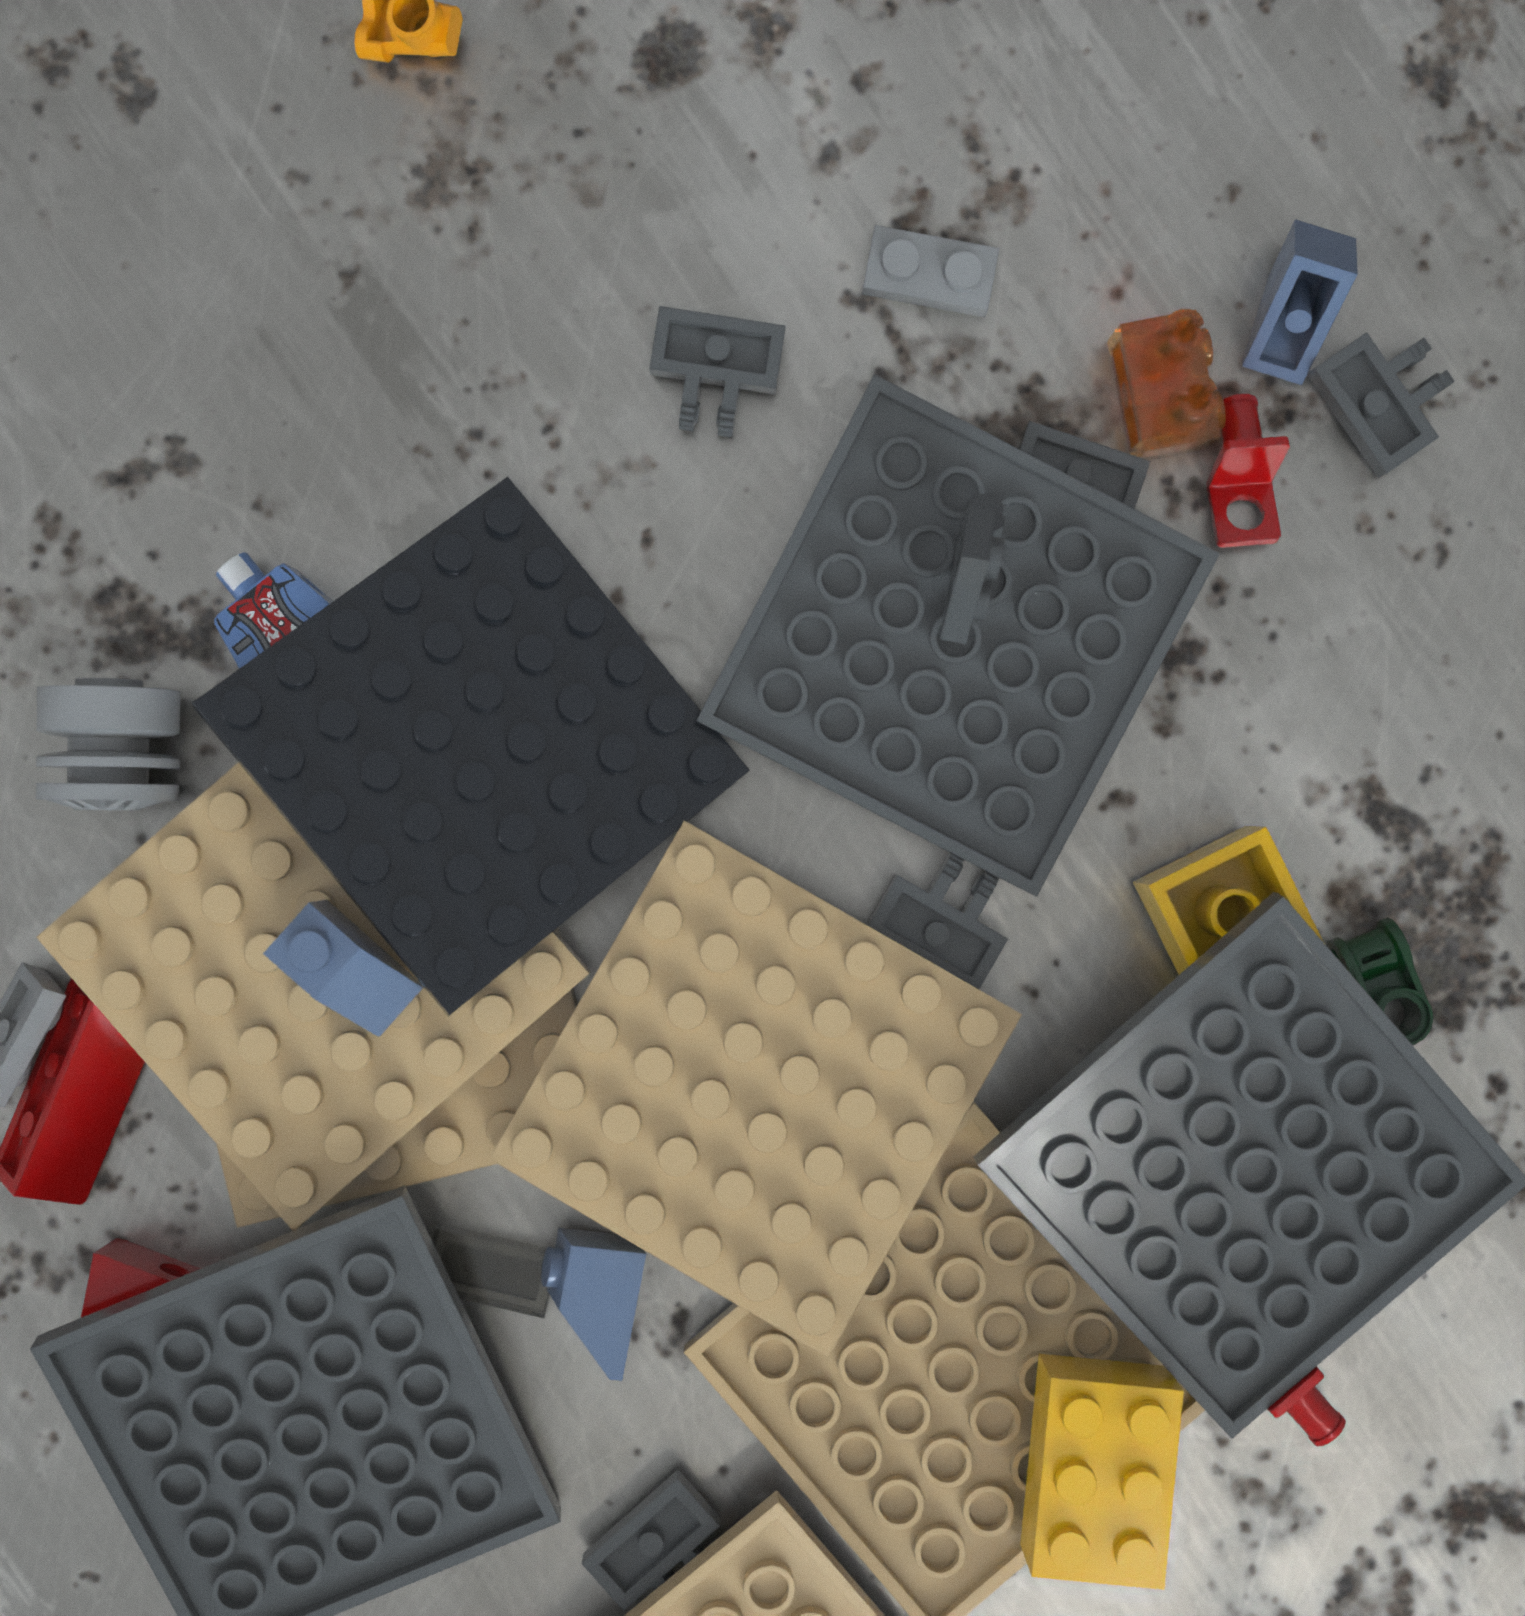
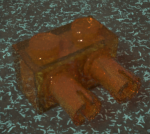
M1180 309L1169 315L1119 324L1107 341L1128 450L1131 455L1146 460H1153L1205 450L1221 437L1219 429H1222L1225 425V407L1220 392L1217 390L1213 380L1209 378L1207 367L1211 366L1213 361V346L1207 328H1200L1204 321L1196 309Z

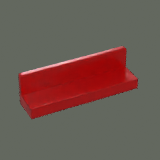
M71 978L65 991L67 996L63 1001L60 1019L55 1027L48 1031L1 1143L0 1182L14 1197L82 1205L87 1201L145 1061Z

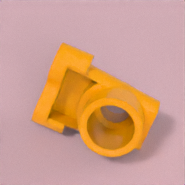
M362 0L363 18L356 28L354 40L355 50L360 59L389 63L393 60L394 55H424L428 57L456 55L463 21L461 11L457 6L435 0Z

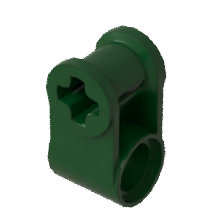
M1389 917L1382 919L1376 923V929L1349 940L1343 941L1341 938L1336 937L1327 941L1326 946L1383 1012L1386 1005L1396 998L1403 1006L1404 1017L1398 1029L1412 1045L1426 1038L1432 1028L1434 1019L1432 1007L1428 1002L1415 970L1409 944L1393 919Z

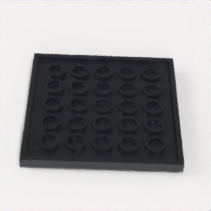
M509 477L503 479L192 702L195 711L448 1017L681 827L684 820L686 822L691 820L750 771L719 732L696 721L701 710Z

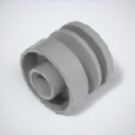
M76 678L75 685L37 687L36 731L67 738V751L36 756V767L67 768V783H36V800H48L74 808V810H142L143 808L167 801H179V785L149 784V769H180V759L149 752V740L170 737L180 733V691L145 688L141 680L119 678Z

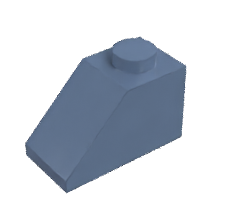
M1297 219L1294 220L1268 276L1242 359V367L1299 385L1303 384L1358 275L1356 238Z
M327 899L309 902L263 953L312 998L378 1037L386 1031L424 988L412 974Z
M559 1227L555 1247H548L543 1257L541 1270L542 1285L547 1287V1291L557 1308L610 1380L622 1381L646 1253L640 1247L614 1233Z

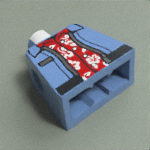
M243 552L228 560L216 573L217 578L234 597L235 601L216 615L214 624L240 669L328 606L333 600L300 571L285 563L277 566L265 576L248 553Z

